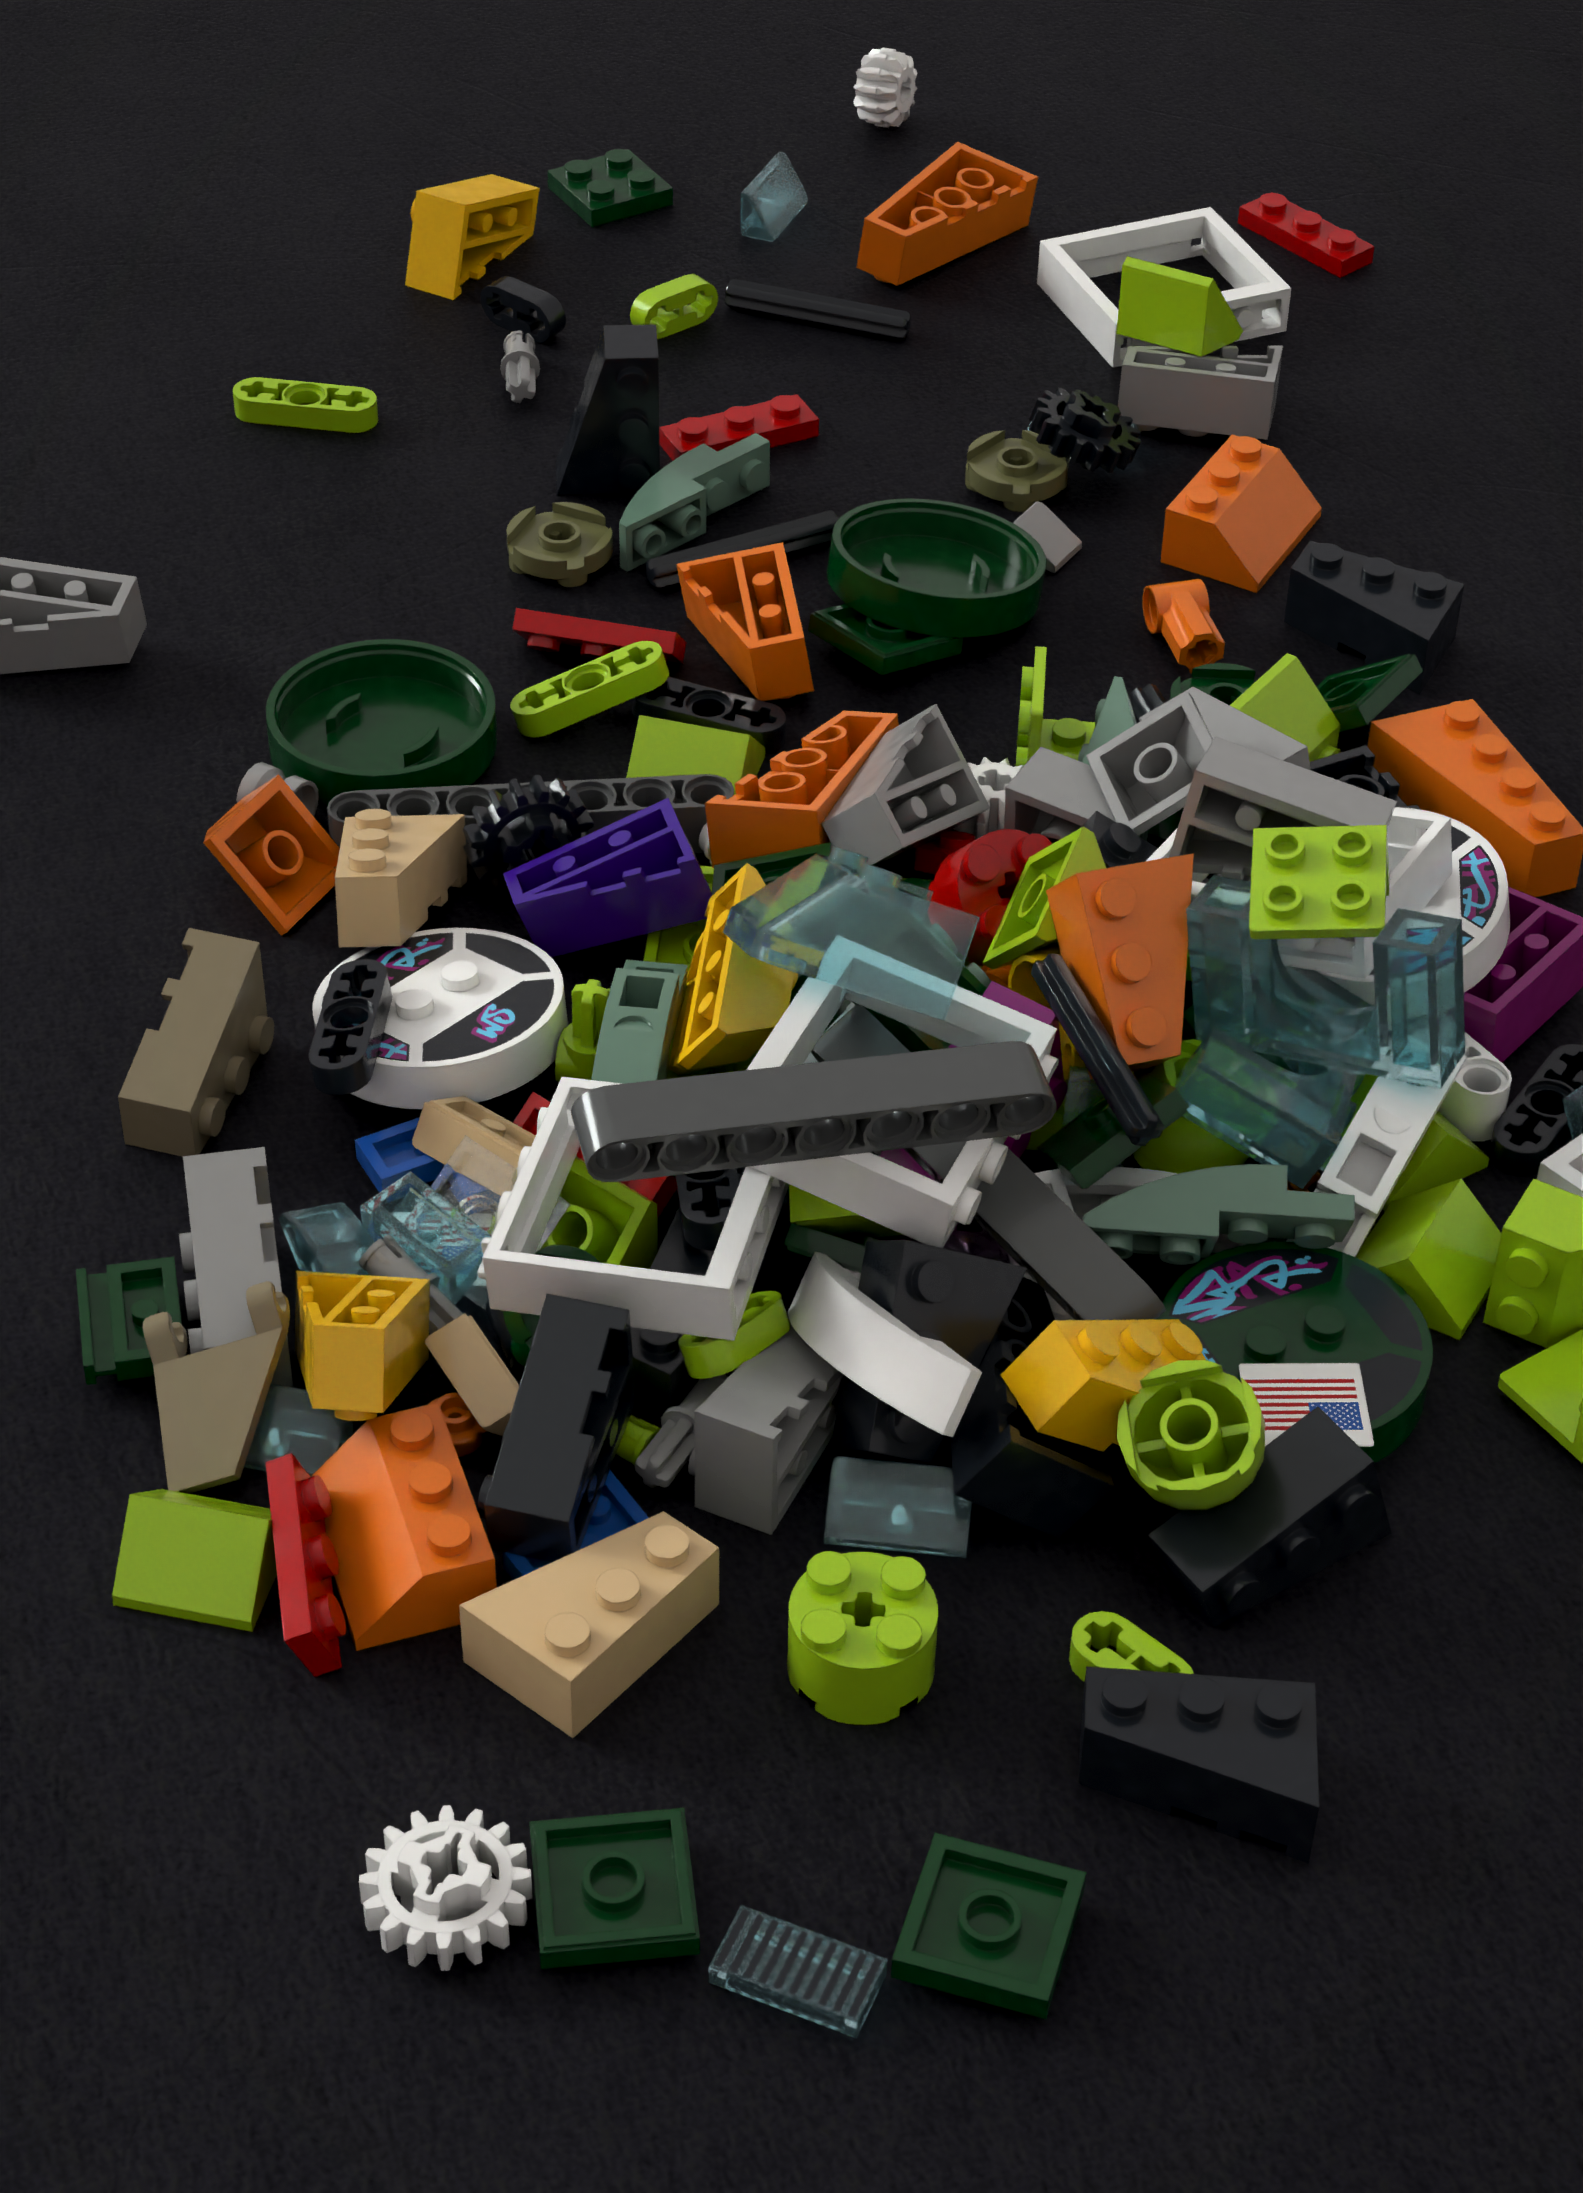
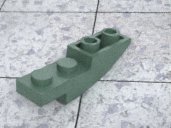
M755 433L718 452L703 443L682 454L652 476L634 495L625 508L619 522L620 568L628 572L646 563L649 559L658 557L706 533L707 516L770 486V441Z
M626 960L623 968H616L604 1011L591 1080L626 1084L667 1079L669 1072V1048L687 990L688 965Z
M1245 1164L1220 1166L1179 1173L1145 1183L1112 1197L1083 1215L1082 1221L1121 1259H1127L1133 1253L1160 1255V1260L1169 1264L1186 1265L1196 1263L1200 1258L1209 1257L1219 1238V1234H1227V1238L1230 1241L1241 1244L1261 1243L1266 1241L1268 1237L1294 1239L1296 1245L1311 1249L1327 1248L1334 1245L1335 1242L1342 1243L1355 1221V1195L1287 1190L1288 1165Z

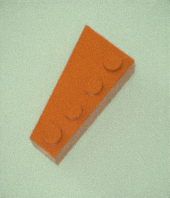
M957 141L864 219L856 268L873 275L881 282L898 286L1028 226L1038 176Z
M1473 699L1455 701L1443 706L1371 721L1367 747L1376 756L1373 767L1379 774L1389 772L1400 784L1398 796L1407 806L1418 805L1421 810L1453 818L1482 835L1501 858L1507 873L1508 886L1536 898L1576 888L1583 856V827Z
M844 710L801 739L802 748L788 752L782 751L771 758V771L759 779L758 775L747 774L735 782L736 794L729 799H726V796L716 795L705 802L712 868L717 864L829 843L830 839L822 826V822L882 736L899 725L898 714Z

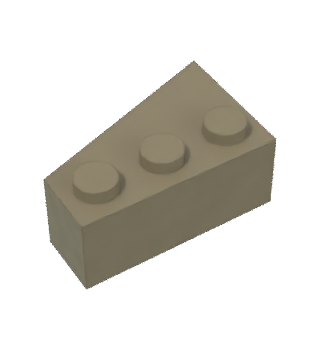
M188 928L182 942L184 950H187L188 961L180 980L167 978L161 992L163 1000L171 1002L159 1031L146 1028L118 1095L126 1145L182 1157L200 1154L210 1136L215 1137L219 1134L224 1123L226 1109L235 1094L241 1095L248 1084L250 1069L259 1054H266L274 1036V1021L271 1017L267 1016L260 943Z

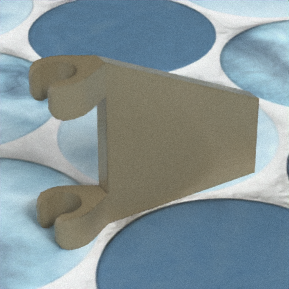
M271 1281L253 1285L246 1291L247 1306L256 1332L254 1336L186 1355L188 1345L186 1329L180 1322L172 1323V1317L168 1312L151 1315L143 1321V1333L154 1368L168 1490L190 1494L239 1480L289 1328L290 1306L288 1298L282 1292H275V1286Z

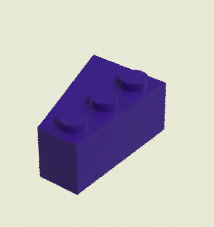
M669 798L503 873L514 906L534 945L541 948L550 957L707 919L704 915L709 898L713 895Z

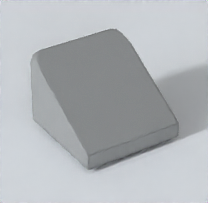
M1036 501L1013 522L1039 543L1046 556V570L1052 573H1056L1082 548V541L1041 502Z

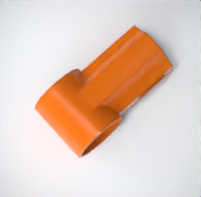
M1201 579L1147 585L1144 588L1142 605L1146 626L1151 634H1163L1178 664L1185 665L1192 674L1193 668L1215 663L1223 658L1225 642L1210 617L1209 597L1206 586Z

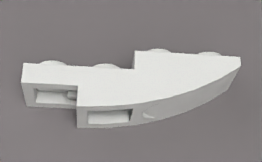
M1408 1026L1317 1182L1314 1192L1355 1195V1221L1342 1243L1335 1242L1334 1245L1327 1248L1349 1254L1353 1257L1357 1256L1402 1172L1405 1171L1467 1057ZM1287 1239L1286 1242H1294V1239Z

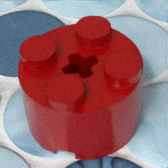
M1014 829L992 831L951 853L939 865L940 867L934 881L930 882L926 894L928 918L930 924L935 922L944 929L959 953L969 958L965 961L974 962L978 966H984L982 964L1028 858L1052 844L1046 836L1039 833L1029 834Z

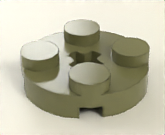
M1005 430L994 431L977 438L970 444L967 452L965 485L971 491L979 492L994 500L1003 501L1004 506L1008 510L1024 512L1035 501L1048 499L1066 488L1068 462H1066L1065 457L1058 458L1052 455L1049 445L1039 444L1036 441L1037 433L1022 430V439H1005Z
M555 502L552 503V512H543L537 515L534 506L515 515L506 529L509 567L513 572L530 574L545 579H556L560 585L565 587H577L585 584L588 580V574L602 568L610 560L613 553V533L611 527L609 529L606 527V517L600 511L583 504Z

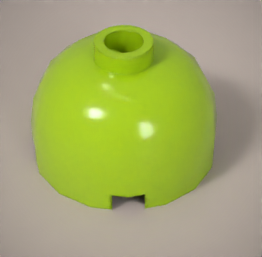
M1180 1360L1152 1370L1140 1380L1142 1386L1139 1390L1140 1393L1133 1395L1128 1405L1125 1399L1118 1412L1117 1441L1131 1476L1154 1500L1179 1510H1207L1233 1500L1254 1481L1264 1461L1266 1424L1252 1387L1242 1378L1240 1382L1235 1376L1223 1372L1221 1365L1208 1360Z

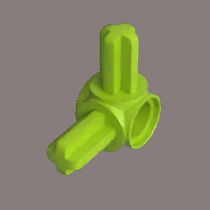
M589 979L586 984H576L572 990V1023L563 1028L556 1051L555 1079L557 1083L560 1082L561 1077L591 1080L600 1029L610 988L601 987L599 980Z

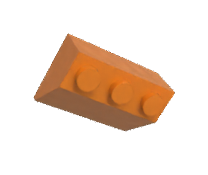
M1232 434L1166 508L1160 562L1258 593L1321 517L1322 507L1279 448L1263 444L1253 437Z
M438 1402L367 1420L312 1475H318L323 1480L331 1499L332 1515L325 1518L326 1535L334 1546L339 1563V1573L333 1576V1580L356 1651L461 1625L459 1605L497 1588L495 1557Z

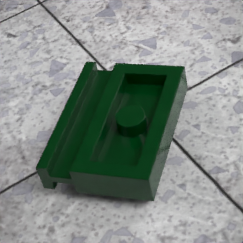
M174 1256L106 1265V1273L87 1275L86 1268L76 1269L82 1357L86 1385L97 1384V1376L117 1374L118 1381L154 1376L153 1363L143 1333V1321L151 1315L168 1312L172 1317V1323L180 1322L182 1324Z

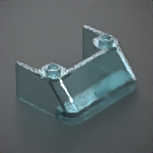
M832 846L829 857L820 854L813 855L731 907L723 933L749 956L768 964L944 1021L980 918L976 915L930 901L933 891L901 881V875L867 864L869 857L837 846Z

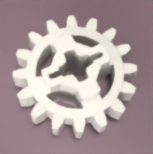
M444 1805L439 1813V1821L430 1823L427 1822L426 1818L419 1811L411 1813V1830L403 1833L395 1827L388 1826L383 1830L385 1850L368 1848L365 1853L367 1873L359 1875L360 1897L364 1908L366 1928L368 1931L380 1930L381 1946L386 1953L398 1949L403 1944L407 1945L408 1965L417 1967L424 1960L427 1953L438 1956L441 1971L450 1970L454 1954L463 1952L474 1965L482 1963L481 1945L489 1941L494 1946L505 1949L510 1945L509 1925L524 1926L527 1921L526 1900L532 1899L531 1869H527L526 1847L523 1843L510 1845L509 1825L505 1822L493 1826L488 1831L484 1829L482 1810H473L465 1822L454 1820V1812L451 1805ZM492 1872L497 1879L492 1878ZM394 1894L401 1896V1904Z

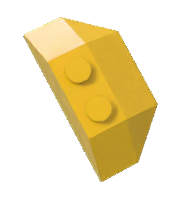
M748 863L709 898L704 915L707 917L706 926L696 943L688 970L687 990L678 1017L669 1061V1069L677 1075L748 1060L762 1047L790 1005L791 992L798 980V972L795 970L799 941L758 870Z

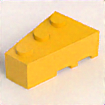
M490 174L417 190L410 212L413 223L405 286L447 299H456L462 294L460 285L469 278L479 280L486 274V267L484 266L493 258L503 260L534 234L540 188Z
M296 1271L295 1352L313 1409L334 1410L336 1418L347 1421L370 1420L376 1418L377 1413H384L429 1359V1349L425 1344V1339L429 1336L430 1279Z
M1179 1319L1053 1320L1001 1374V1377L1037 1432L1104 1452L1112 1443L1119 1445L1117 1441L1118 1412L1125 1399L1128 1405L1133 1395L1140 1393L1139 1390L1142 1388L1140 1380L1152 1370L1180 1360H1206V1358L1202 1354L1203 1347L1197 1335L1189 1327L1181 1323Z

